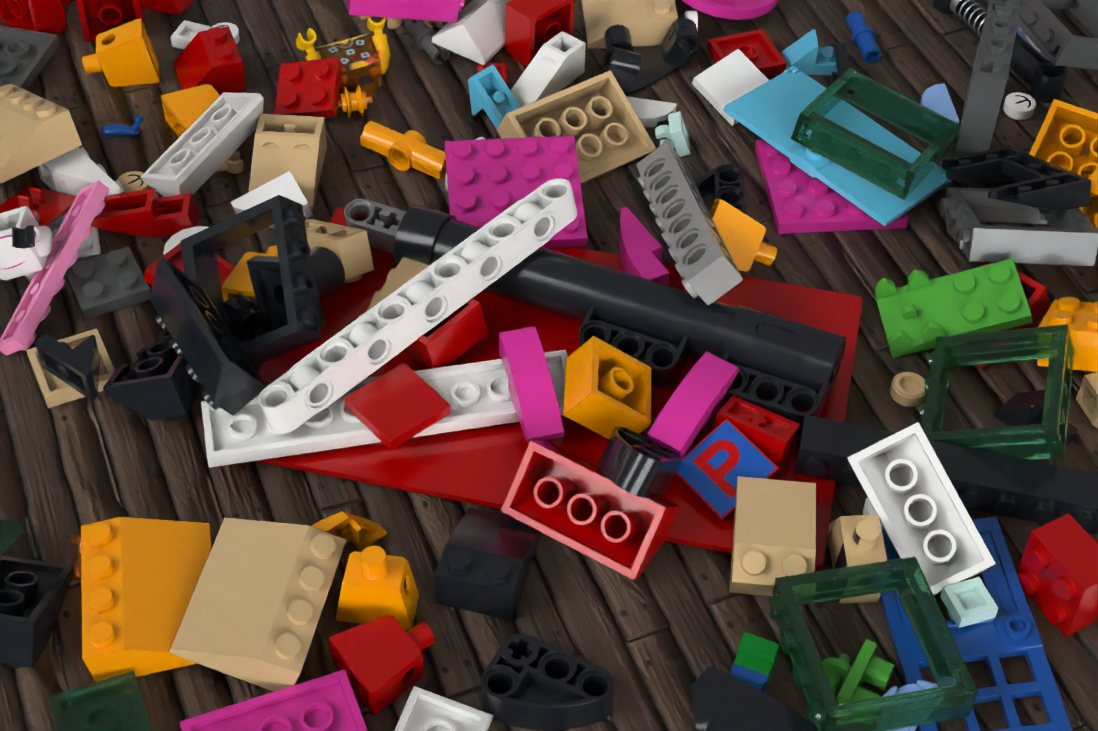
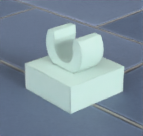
M681 112L668 114L669 126L660 125L656 127V139L666 137L667 139L660 140V146L667 141L672 148L675 147L680 157L690 155L689 134Z
M980 577L942 588L940 597L948 609L950 619L955 621L958 628L996 617L998 607Z

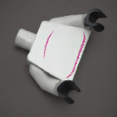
M27 206L0 213V279L6 281L25 276L31 282L35 272L41 271L45 267L48 254L52 251V232L47 226H39Z

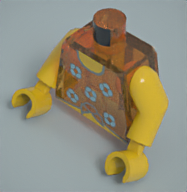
M371 16L367 17V27L370 31L374 32L372 37L368 33L316 47V51L313 45L317 35L313 29L309 28L306 33L309 41H305L300 32L296 38V47L307 53V56H305L306 61L339 57L343 64L339 94L344 93V87L347 88L349 93L356 92L357 86L360 85L361 91H365L366 97L373 96L377 88L382 85V75L387 72L391 57L387 35L383 34L382 31L385 26L386 17H380L381 22L379 23L373 22Z

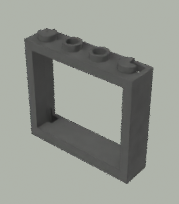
M989 0L967 89L953 158L989 150L1008 80L1021 5L1012 4L1008 1L1005 3Z
M995 0L1021 5L1018 26L1053 65L1098 70V0ZM1078 1L1080 4H1079V6L1076 8L1074 5H1075L1076 2ZM1047 7L1069 10L1095 38L1073 36Z
M947 187L946 198H941V217L945 220L946 227L951 230L953 238L957 240L959 248L963 250L969 261L1000 262L1013 258L1014 263L1095 266L1098 230L1079 208L1044 209L988 198V189ZM980 222L1049 224L1051 228L981 225Z

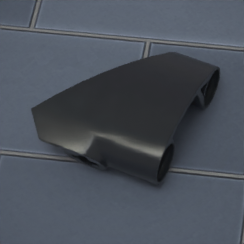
M687 18L678 19L671 25L661 45L646 47L632 46L630 31L627 27L623 25L609 27L604 34L606 53L602 65L603 73L611 70L625 96L656 83L675 71L697 53L700 41L696 24Z
M708 667L691 685L696 731H823L808 719L769 695L712 667Z

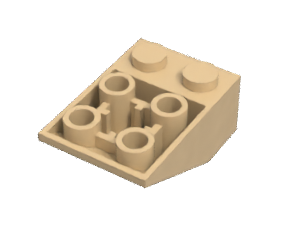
M260 114L254 138L248 192L290 171L309 203L311 210H313L327 150L325 118Z

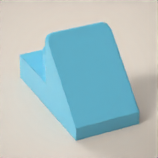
M815 29L809 31L782 51L781 56L787 63L786 69L794 65L807 75H832V72H837L835 57H832L834 47H818Z
M493 64L468 79L473 116L484 110L496 129L506 113L521 107Z

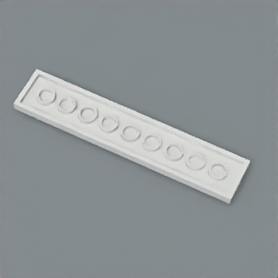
M566 350L545 352L560 415H563L565 369L568 355ZM501 359L414 371L450 404L451 414L413 437L520 422L508 390V377ZM380 376L365 378L327 408L316 413L295 430L284 434L276 433L270 428L258 402L259 395L233 416L221 408L215 410L206 401H201L209 468L382 442L345 407L344 397Z

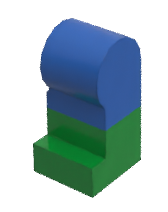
M744 632L729 675L765 693L776 665L780 644Z

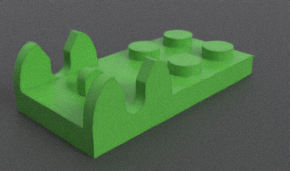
M1013 258L929 280L925 272L913 270L907 278L908 284L903 287H895L894 281L883 278L876 284L874 289L892 358L1032 323L1030 308Z

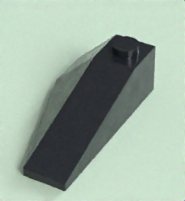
M163 330L158 334L160 342L150 347H142L136 352L138 360L130 367L129 364H122L118 367L103 387L105 395L152 421L165 418L173 421L184 417L197 398L200 386L187 372L186 366L189 363L186 358L181 357L171 346L170 341L173 337L170 333Z

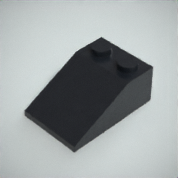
M469 507L447 541L434 574L436 604L513 621L542 532L511 516Z
M0 555V663H5L14 668L34 666L48 645L74 577L75 566Z

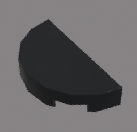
M835 43L832 57H835V67L837 69V72H832L834 92L836 95H840V97H851L854 88L846 43Z

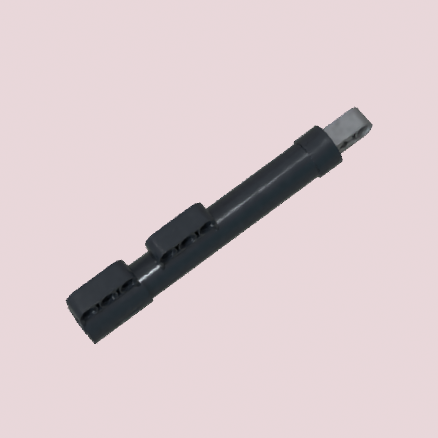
M360 198L349 202L344 210L347 226L367 230L369 246L392 253L396 265L399 264L403 257L431 265L480 229V227L456 220L453 215L416 204L411 206L406 212ZM545 247L537 249L484 289L497 295L582 321L578 333L579 347L592 336H595L624 353H634L631 357L651 367V386L667 388L674 385L681 374L688 356L700 359L707 351L739 367V372L731 384L738 388L727 390L719 404L721 408L734 395L801 425L804 415L820 417L823 406L829 398L837 378L846 346V337L744 305L735 307L715 300L708 306L700 296L693 298L686 291ZM661 363L668 364V366L659 367L657 365ZM767 396L773 398V400L765 401L760 399V397ZM796 408H805V409H807V410H809V411H808V412H798V411H796L795 409H796Z

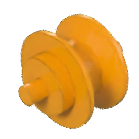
M360 85L357 86L356 92L350 93L344 87V93L340 94V100H338V107L341 106L342 112H347L348 118H350L352 111H359L361 116H364V110H367V103L373 102L372 96L366 97V93L361 91Z

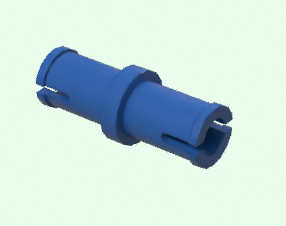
M861 11L851 12L846 17V23L852 32V42L859 48L865 63H875L882 56L875 41V32L872 27L868 26L865 16Z

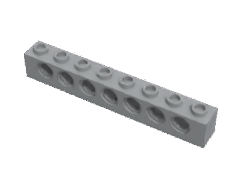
M666 141L636 164L641 175L637 180L644 189L643 194L650 202L649 207L657 217L655 221L663 231L661 234L663 239L670 247L668 251L676 261L675 267L683 277L682 284L693 298L700 296L709 306L743 281V278L686 164Z

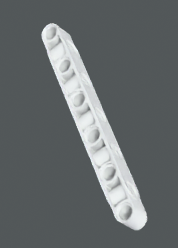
M555 178L545 182L260 392L258 402L272 431L279 434L289 433L319 411L327 408L570 224L578 214L571 183L563 178Z

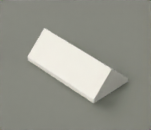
M472 0L458 13L457 22H448L432 37V43L481 65H485L506 45V3L512 0Z
M223 92L140 178L164 197L186 193L193 195L256 130L260 114H263L264 98L260 93Z
M919 422L847 457L922 600L941 593L944 586L968 580L996 564Z

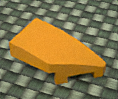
M343 511L312 525L314 528L345 539V545L352 542L359 551L387 535V531L379 523Z

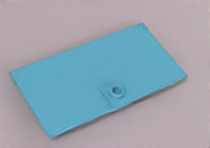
M794 65L787 68L782 74L725 105L723 110L790 158L789 161L813 178L816 177L885 227L940 189L942 190L950 185L953 181L946 178L945 170Z

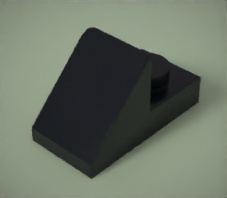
M48 334L35 341L40 362L44 369L90 400L98 397L100 355L94 335L88 337L74 349L63 341L58 342Z
M1053 389L1016 393L994 412V417L1054 457L1075 438L1078 428L1048 409L1054 392Z

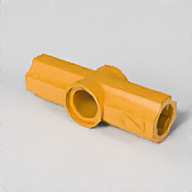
M369 121L364 126L363 133L360 136L361 146L386 156L390 164L399 171L404 172L412 167L445 181L447 173L445 152L428 145L420 133L409 130L402 134L373 121Z

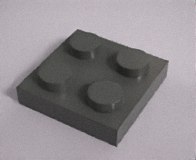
M129 246L77 261L65 273V278L84 320L149 300L151 297L150 288L147 282L143 280L144 276Z

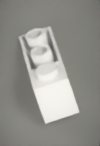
M563 31L546 42L511 89L520 106L523 107L561 91L583 74L585 70L586 43Z
M77 147L38 166L41 180L52 191L77 196L80 189L100 180L109 188L106 196L125 193L120 182L117 180L113 181L101 164H95L83 147Z

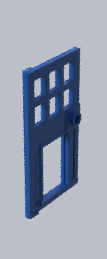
M997 517L972 519L996 563L994 566L981 572L980 575L983 584L996 603L998 611L993 619L958 628L954 620L934 623L927 622L919 593L889 536L881 527L888 568L880 594V601L904 684H917V680H923L920 668L945 665L947 666L954 692L938 694L917 726L918 731H938L932 709L959 706L967 731H981L972 704L992 701L1000 702L1008 728L990 731H1073ZM1025 656L1034 682L1007 684L999 658ZM985 660L994 687L967 689L959 663ZM1039 696L1048 723L1022 726L1013 699Z

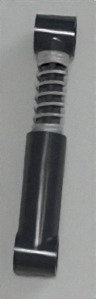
M975 0L933 1V7L937 11L944 14H955L973 29L979 37L981 36L980 33L982 32L986 12L983 7H980L979 3H975ZM1016 32L1010 68L1031 86V95L1036 100L1043 103H1052L1054 99L1059 100L1067 77V68L1065 66L1053 65L1050 60L1046 59Z

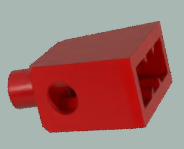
M388 614L329 637L332 663L339 671L345 669L352 689L373 717L424 675V663L421 651L435 643L433 632L425 622H421L405 631L396 618Z

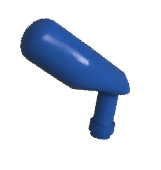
M138 114L133 126L122 123L104 125L101 128V133L106 138L121 135L136 136L140 133L139 126L143 122L144 117Z

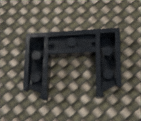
M1010 146L942 160V169L945 170V176L949 180L973 183L1019 182L988 189V198L1044 209H1072L1090 206L1091 180Z

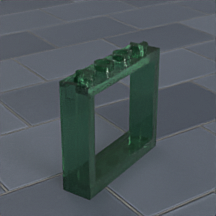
M849 68L800 112L791 139L905 200L951 150L961 125ZM851 89L855 91V94L853 96L846 91ZM842 99H845L930 145L911 164L828 120L824 116ZM808 130H812L810 136L805 134ZM899 178L905 180V187L897 183Z
M1068 324L937 337L935 351L929 355L931 374L930 377L925 379L926 403H922L920 406L921 428L927 439L1029 460L1064 458L1075 355ZM1049 358L1042 424L941 431L951 367Z
M916 557L775 578L772 596L767 598L771 607L769 616L772 620H777L780 628L782 650L784 654H790L793 662L794 682L799 690L803 689L807 699L806 709L809 720L814 719L819 731H887L969 717L978 690ZM895 590L938 687L838 704L799 605Z

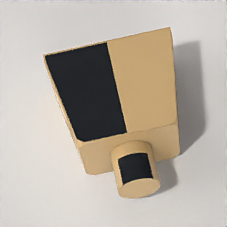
M878 515L838 517L828 534L839 604L878 602L888 568L880 518ZM861 573V576L865 579H857L856 575Z

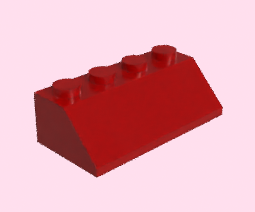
M530 441L501 508V512L633 580H637L664 544L680 506L658 495L648 498L633 495L609 480L601 472L598 465L549 441Z

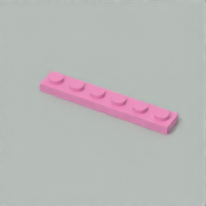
M100 180L79 190L52 241V251L48 254L45 267L41 271L35 272L0 338V351L6 356L20 350H27L37 337L35 330L39 323L49 314L51 310L49 304L53 296L63 287L65 283L63 277L67 269L76 262L79 256L77 250L80 244L90 235L92 231L90 225L94 217L99 215L105 207L103 200L109 188Z

